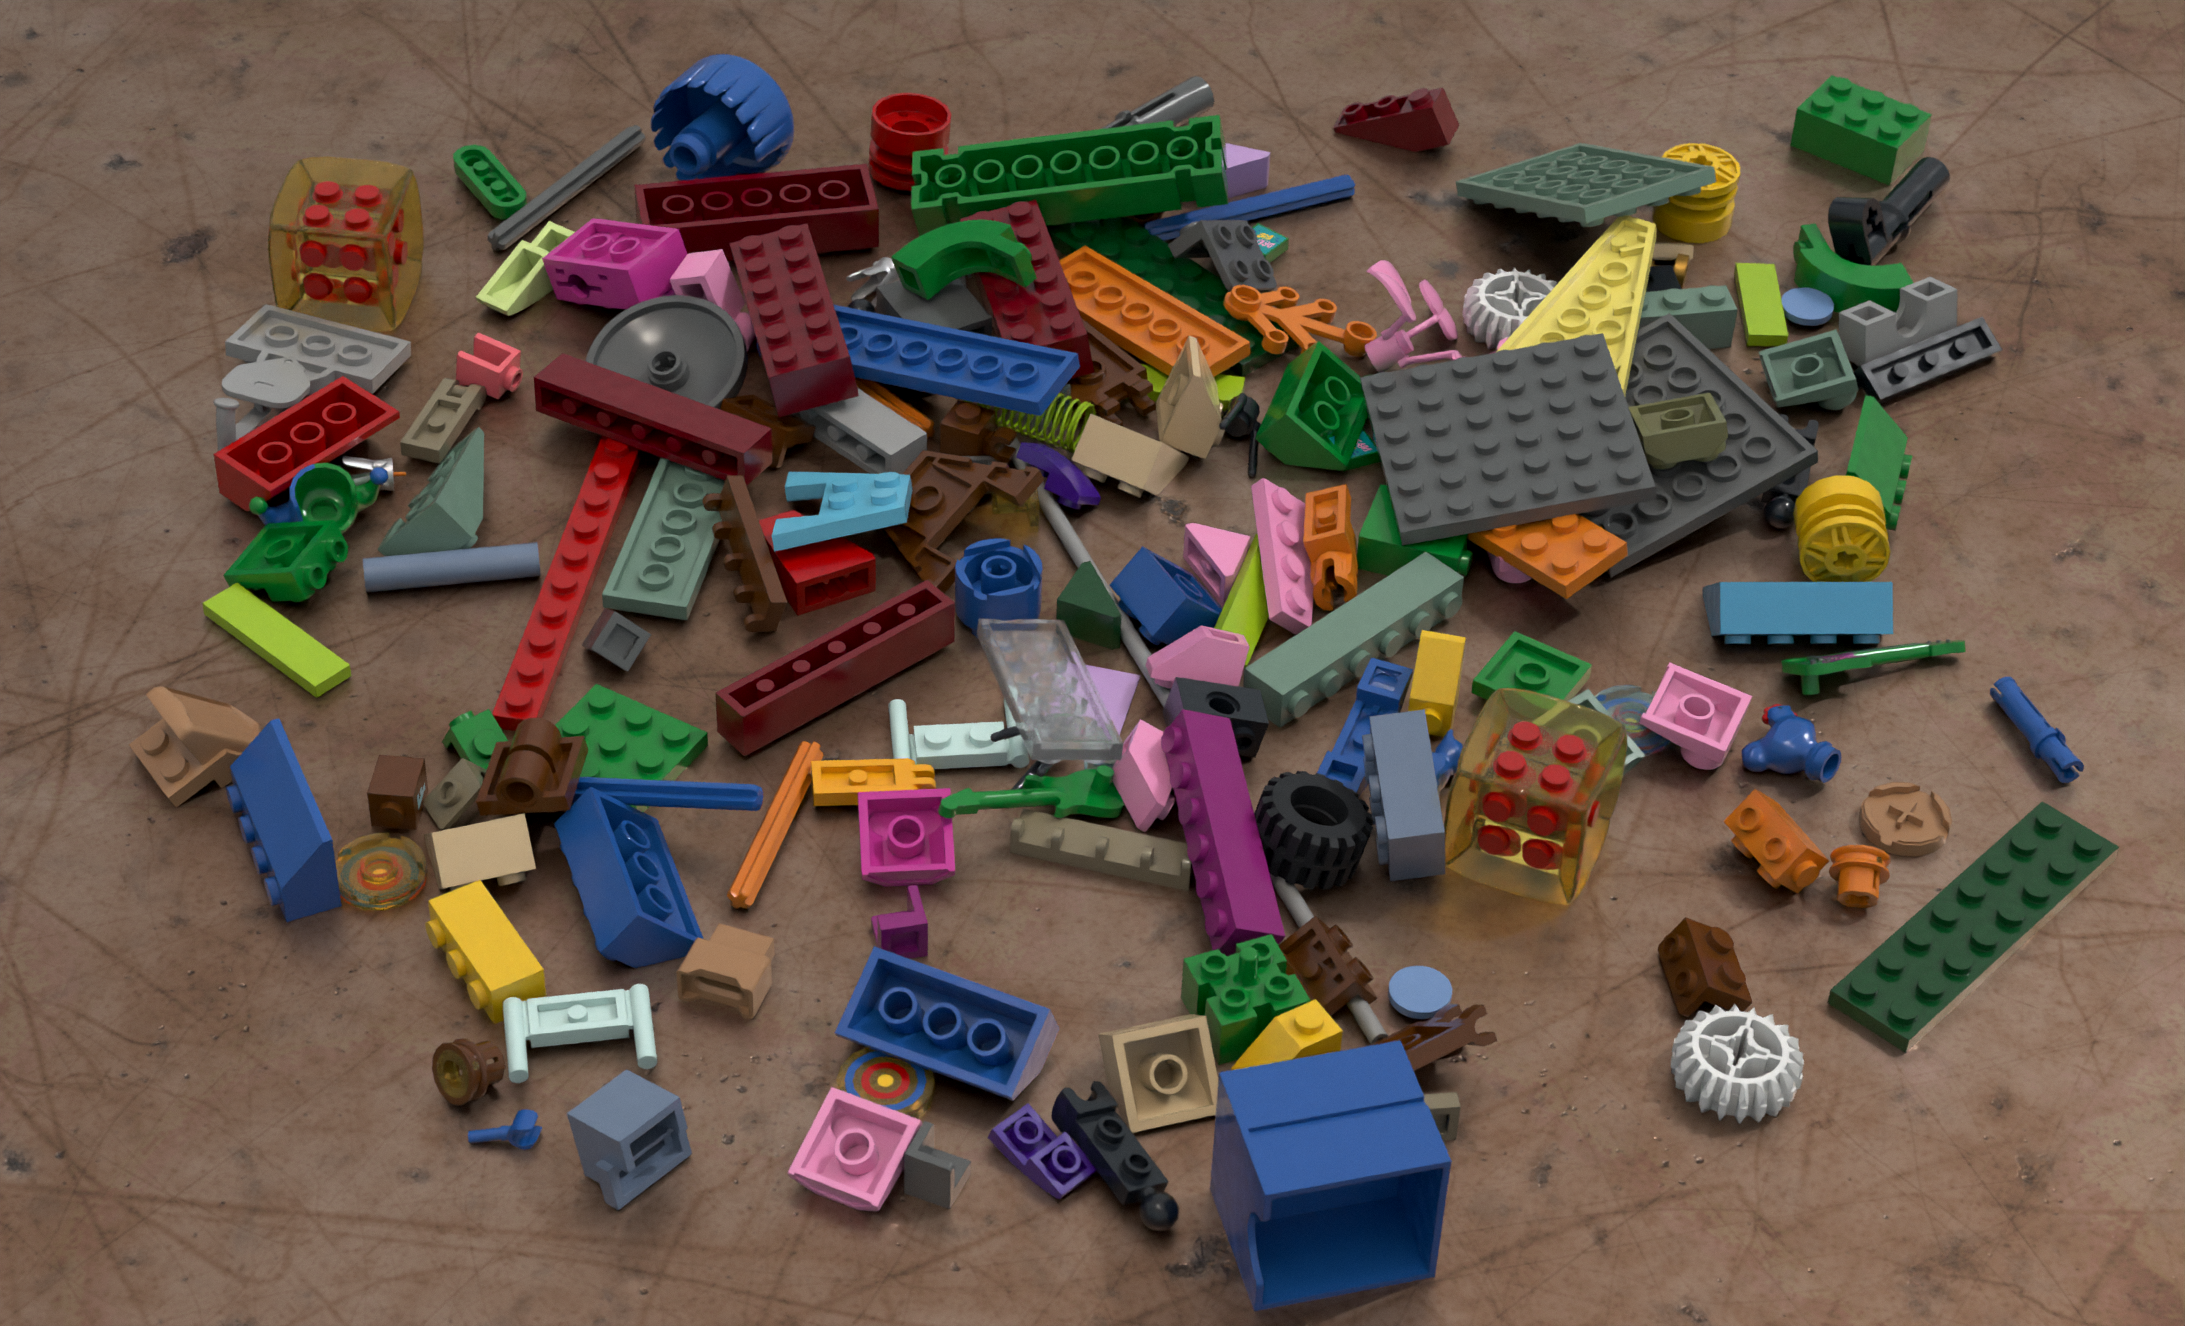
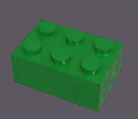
M1831 75L1797 108L1790 146L1890 186L1924 152L1932 114L1922 111L1912 104H1904L1889 98L1879 91L1869 90L1856 85L1846 78Z

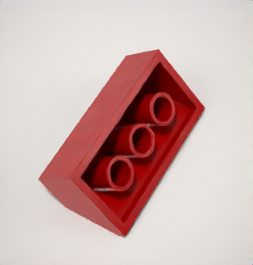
M341 376L214 453L219 493L248 512L250 511V500L254 497H263L266 501L290 487L294 476L302 468L316 463L332 461L399 419L400 413L354 382Z

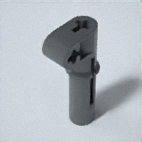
M1193 76L1132 111L1124 110L1119 112L1113 122L1100 129L1171 120L1174 121L1175 127H1181L1189 122V118H1196L1209 111L1214 105V95L1204 79Z

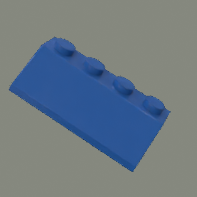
M280 719L271 720L230 766L233 785L226 787V793L233 814L238 812L242 814L238 820L245 843L253 842L255 847L251 848L257 873L259 875L266 873L268 878L264 879V884L271 906L279 904L286 922L341 907L342 904L333 840Z
M590 787L570 807V810H567L554 824L561 841L560 848L566 856L573 874L571 877L572 881L578 888L584 905V915L592 927L597 950L610 961L618 960L633 968L686 957L695 939L704 938L658 819Z
M874 946L835 1034L837 1037L1014 1100L1041 1072L1060 1028L1049 1008Z

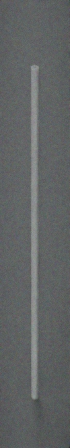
M1016 437L1009 446L1016 449V454L1011 461L1016 469L1025 470L1026 466L1030 467L1031 464L1016 458L1021 445ZM1043 481L1032 495L1077 568L1083 562L1091 561L1122 615L1121 639L1164 708L1171 689L1156 684L1154 682L1155 678H1150L1145 666L1147 658L1151 656L1150 651L1127 614L1118 606L1117 598L1050 491L1044 489L1045 482ZM1270 874L1272 885L1298 927L1301 928L1314 915L1295 885L1285 882V879L1279 876L1275 877ZM1356 995L1346 1003L1370 1044L1388 1036L1368 1002L1359 995Z

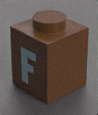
M390 755L378 756L367 791L371 826L417 830L424 808L423 802L428 794L425 758Z

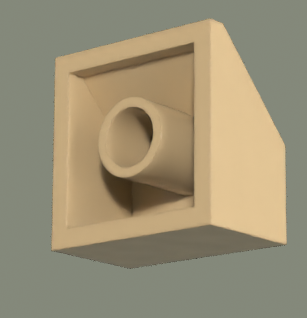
M1188 336L1156 401L1159 441L1175 449L1206 459L1212 445L1216 447L1219 445L1225 431L1219 428V424L1222 421L1221 412L1223 404L1219 402L1217 384L1197 338Z
M1090 414L1071 460L1084 466L1082 472L1086 476L1105 483L1107 476L1120 481L1118 489L1141 498L1143 491L1158 496L1184 468L1189 456L1160 441Z
M525 813L424 834L425 844L439 889L450 887L451 891L475 881L497 877L498 886L526 880L524 871L536 869Z
M1189 1014L1098 1034L1107 1082L1114 1099L1118 1103V1109L1123 1121L1132 1133L1216 1115L1218 1076L1206 1016Z

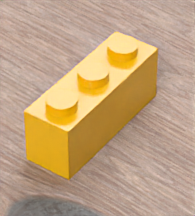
M481 880L428 900L430 921L425 923V928L430 942L436 949L442 947L446 953L447 963L453 976L456 979L461 977L464 979L473 1005L478 1010L484 1008L494 1024L504 1021L503 1002L507 998L516 997L521 1001H527V999L546 997L544 969Z

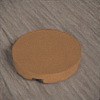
M1890 782L1876 786L1869 792L1868 797L1863 800L1860 808L1859 823L1861 831L1867 839L1883 851L1899 856L1920 857L1934 853L1946 843L1952 825L1950 808L1934 792L1931 791V794L1928 795L1920 791L1921 786L1910 782Z

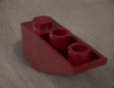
M1442 87L1433 90L1421 88L1409 95L1400 97L1388 95L1376 102L1366 104L1361 102L1352 103L1342 110L1333 129L1335 133L1417 152L1449 145L1459 127V123Z

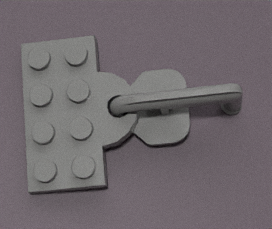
M265 304L225 341L226 356L242 359L247 364L236 366L223 378L222 391L230 397L254 403V408L235 425V411L239 407V402L230 398H216L213 403L216 406L218 451L284 412L286 408L299 403L306 395H312L341 376L346 377L373 394L411 356V342Z

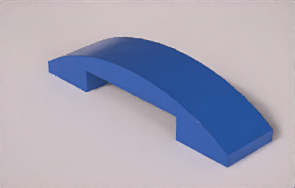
M1371 657L1357 686L1356 701L1332 752H1326L1318 769V774L1325 775L1326 778L1331 780L1336 779L1340 781L1344 787L1354 790L1359 796L1363 793L1368 784L1366 783L1363 763L1362 735L1370 734L1369 716L1401 712L1413 676V669Z

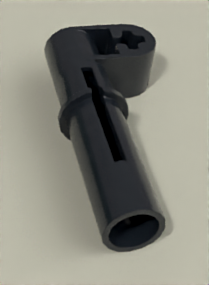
M1922 158L1882 201H1877L1875 198L1836 197L1833 199L1828 211V225L1835 254L1856 264L1876 266L1895 244L1903 242L1909 236L1912 224L1947 187L1950 181L1947 167L1936 158Z

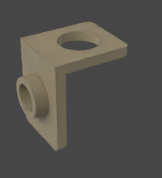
M462 758L424 799L423 804L439 829H449L477 799L486 769Z

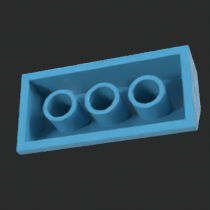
M1718 582L1702 587L1711 636H1724V644H1751V636H1767V644H1794V636H1810V644H1837V636H1853V644H1880V636L1893 634V582Z

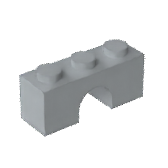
M1928 277L1900 288V303L1896 313L1870 300L1839 312V336L1848 360L1859 367L1957 327V289L1935 278Z

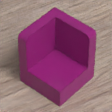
M917 885L907 886V911L874 915L871 917V927L878 948L911 959L928 956V922Z

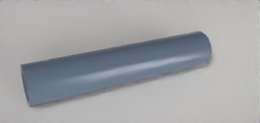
M537 542L363 558L366 593L541 576Z

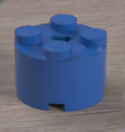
M986 539L968 546L964 550V556L960 561L957 559L955 564V610L959 619L972 629L974 636L980 639H991L996 635L1013 634L1022 630H1031L1037 626L1042 603L1043 568L1040 557L1032 548L1024 544L1023 550L1010 546L1011 540Z

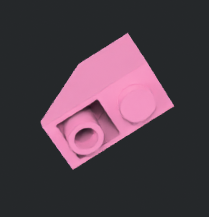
M1201 625L1149 656L1145 666L1150 678H1155L1154 682L1170 689L1176 677L1239 686L1250 646L1244 635Z
M1140 719L1121 745L1112 768L1114 770L1112 781L1138 829L1146 832L1156 818L1162 821L1166 818L1176 796L1170 794L1171 789L1174 790V788L1170 784V771L1165 752H1163L1161 747L1163 731Z

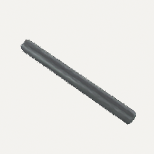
M637 125L627 127L489 232L487 240L492 244V248L495 251L507 249L641 146L646 139L641 127Z

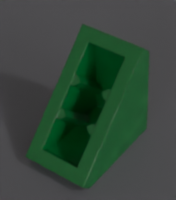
M1091 561L1083 562L1057 598L1056 632L1111 650L1120 648L1122 615Z

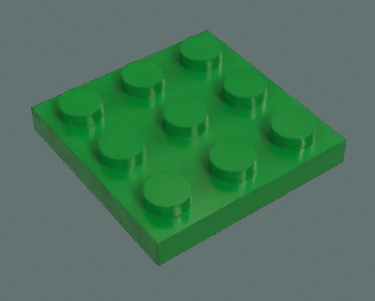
M595 684L555 724L562 737L584 736L588 753L580 777L675 781L708 746V732L598 684ZM629 805L642 812H645L650 807Z

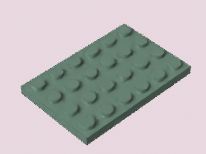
M1579 143L1455 182L1457 195L1473 199L1475 204L1492 203L1495 208L1511 207L1515 208L1517 213L1535 212L1537 217L1553 216L1558 217L1559 222L1577 221L1580 222L1582 227H1592L1603 224L1604 218L1611 215L1622 217L1635 214L1637 212L1636 207L1664 205L1669 202V197L1677 194L1679 196L1698 194L1701 192V187L1715 183L1716 178L1715 170L1712 166Z

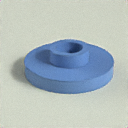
M1794 288L1784 293L1781 298L1784 316L1794 323L1816 326L1826 323L1832 317L1833 301L1828 295L1819 290Z
M1409 966L1397 971L1392 976L1389 982L1388 998L1391 1005L1401 1014L1415 1019H1430L1441 1008L1451 1004L1452 986L1448 978L1436 969L1426 966Z

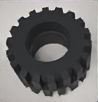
M1297 771L1296 774L1285 772L1281 773L1280 777L1270 779L1263 789L1254 813L1269 873L1275 877L1279 876L1285 879V882L1289 884H1299L1307 889L1319 887L1325 890L1332 889L1333 885L1340 887L1346 884L1347 879H1351L1356 872L1373 829V816L1368 812L1369 807L1366 802L1358 799L1359 795L1354 790L1344 787L1340 781L1336 779L1331 780L1326 778L1325 775L1318 773L1314 775L1306 771Z

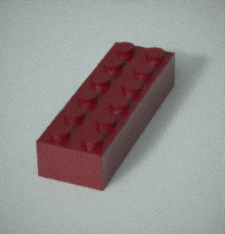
M867 164L634 185L636 223L679 229L687 254L723 249L727 261H734L730 243L740 241L747 236H760L779 231L789 225L798 226L806 223L808 224L817 254L843 250L859 251L865 248L879 247V208Z
M1036 199L1027 202H1016L1004 208L988 212L981 211L972 216L961 218L960 222L967 220H993L1011 225L1017 242L1025 245L1033 258L1031 264L1037 279L1026 288L996 273H974L986 310L992 317V327L996 337L1078 353L1080 367L1071 379L1095 373L1086 329Z
M808 224L789 225L779 231L760 236L751 235L744 237L740 241L730 243L740 286L778 417L858 397L859 393L850 355Z

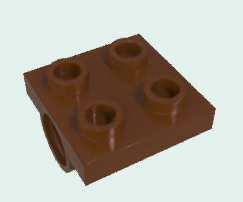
M542 718L523 720L516 729L513 741L496 742L476 800L480 815H512L517 813L570 810L588 753L584 736L562 737L559 729L553 723Z

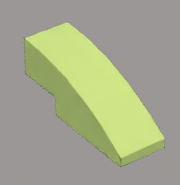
M549 221L532 243L521 240L476 296L477 301L510 316L542 299L553 290L542 258L575 232Z

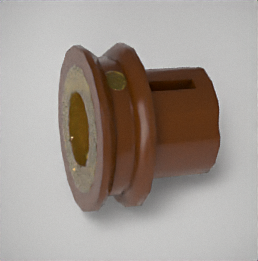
M466 1038L456 1039L451 1043H442L436 1048L432 1058V1072L435 1084L442 1096L454 1105H464L468 1101L479 1100L485 1095L488 1086L499 1083L503 1079L505 1070L504 1057L500 1049L491 1041H482L475 1044ZM493 1058L494 1063L487 1065L486 1060Z

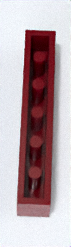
M564 353L534 376L537 412L722 480H725L726 476L743 475L746 486H748L773 463L772 428Z
M926 580L715 693L717 732L743 756H746L955 642V602Z

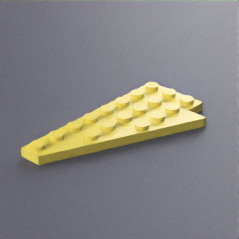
M1629 215L1617 217L1496 352L1535 346L1544 342L1552 343L1574 339L1583 335L1603 333L1625 396L1657 237L1656 224Z

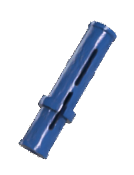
M2003 677L1996 681L1994 686L2002 694H1999L1995 688H1991L1990 696L2000 705L2029 741L2030 750L2037 759L2041 758L2044 760L2060 782L2069 783L2077 779L2080 775L2072 766L2074 765L2078 771L2083 772L2084 765L2066 745V738L2060 729H2054L2050 726L2012 677Z

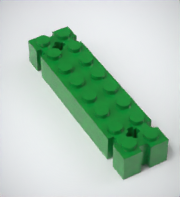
M1220 115L1189 118V126L1175 127L1174 121L1171 120L958 146V153L945 155L943 148L915 151L912 156V176L915 186H912L911 210L918 234L921 236L936 228L960 222L961 218L972 216L977 212H988L1010 206L1016 202H1027L1035 199L1046 226L1182 210V202L1196 201L1197 208L1228 204V182L1225 171L1227 170L1226 144Z

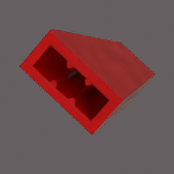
M791 510L759 520L786 600L797 616L876 591V558L872 553L843 537L774 552L772 532L776 519L803 517L804 515Z

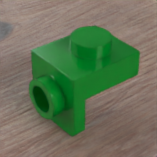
M487 709L477 715H474L472 711H468L453 719L448 724L450 729L442 743L446 750L455 747L461 759L464 758L487 770L496 742L508 740L490 709Z

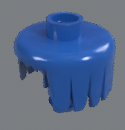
M715 54L699 60L660 93V97L657 98L653 106L654 115L651 118V130L653 132L659 130L654 138V145L659 151L671 146L663 157V163L668 168L676 167L678 169L676 177L680 181L692 180L696 177L697 179L735 176L738 173L757 174L767 172L784 160L790 151L794 139L793 114L780 86L761 67L735 55Z

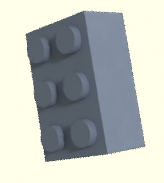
M1425 709L1369 716L1370 734L1362 735L1363 763L1366 783L1369 784L1370 810L1373 816V824H1375L1376 849L1379 865L1388 864L1390 881L1445 874V830Z

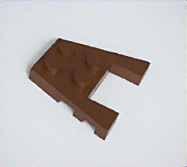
M923 450L901 474L911 476L913 490L907 523L881 529L923 582L928 580L945 594L955 582V564L957 561L936 550L938 546L987 491H991L1021 507L1042 484L1044 478L1040 470L1035 467L1026 466L1025 470L1011 469L1007 463L993 461L990 465L973 463L970 457Z

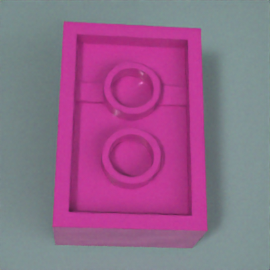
M592 218L544 256L542 261L557 300L604 306L608 309L618 308L626 310L643 301L662 297L673 288L670 278L686 257L687 251L679 229Z

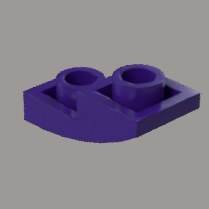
M1021 442L1016 458L1031 464L1030 467L1040 470L1042 476L1047 478L1044 489L1057 494V502L1074 509H1080L1082 504L1099 505L1101 496L1087 476L1069 459L1044 444Z
M1029 1103L995 1126L988 1135V1139L1016 1168L1036 1185L1059 1200L1097 1171L1066 1132L1057 1137Z

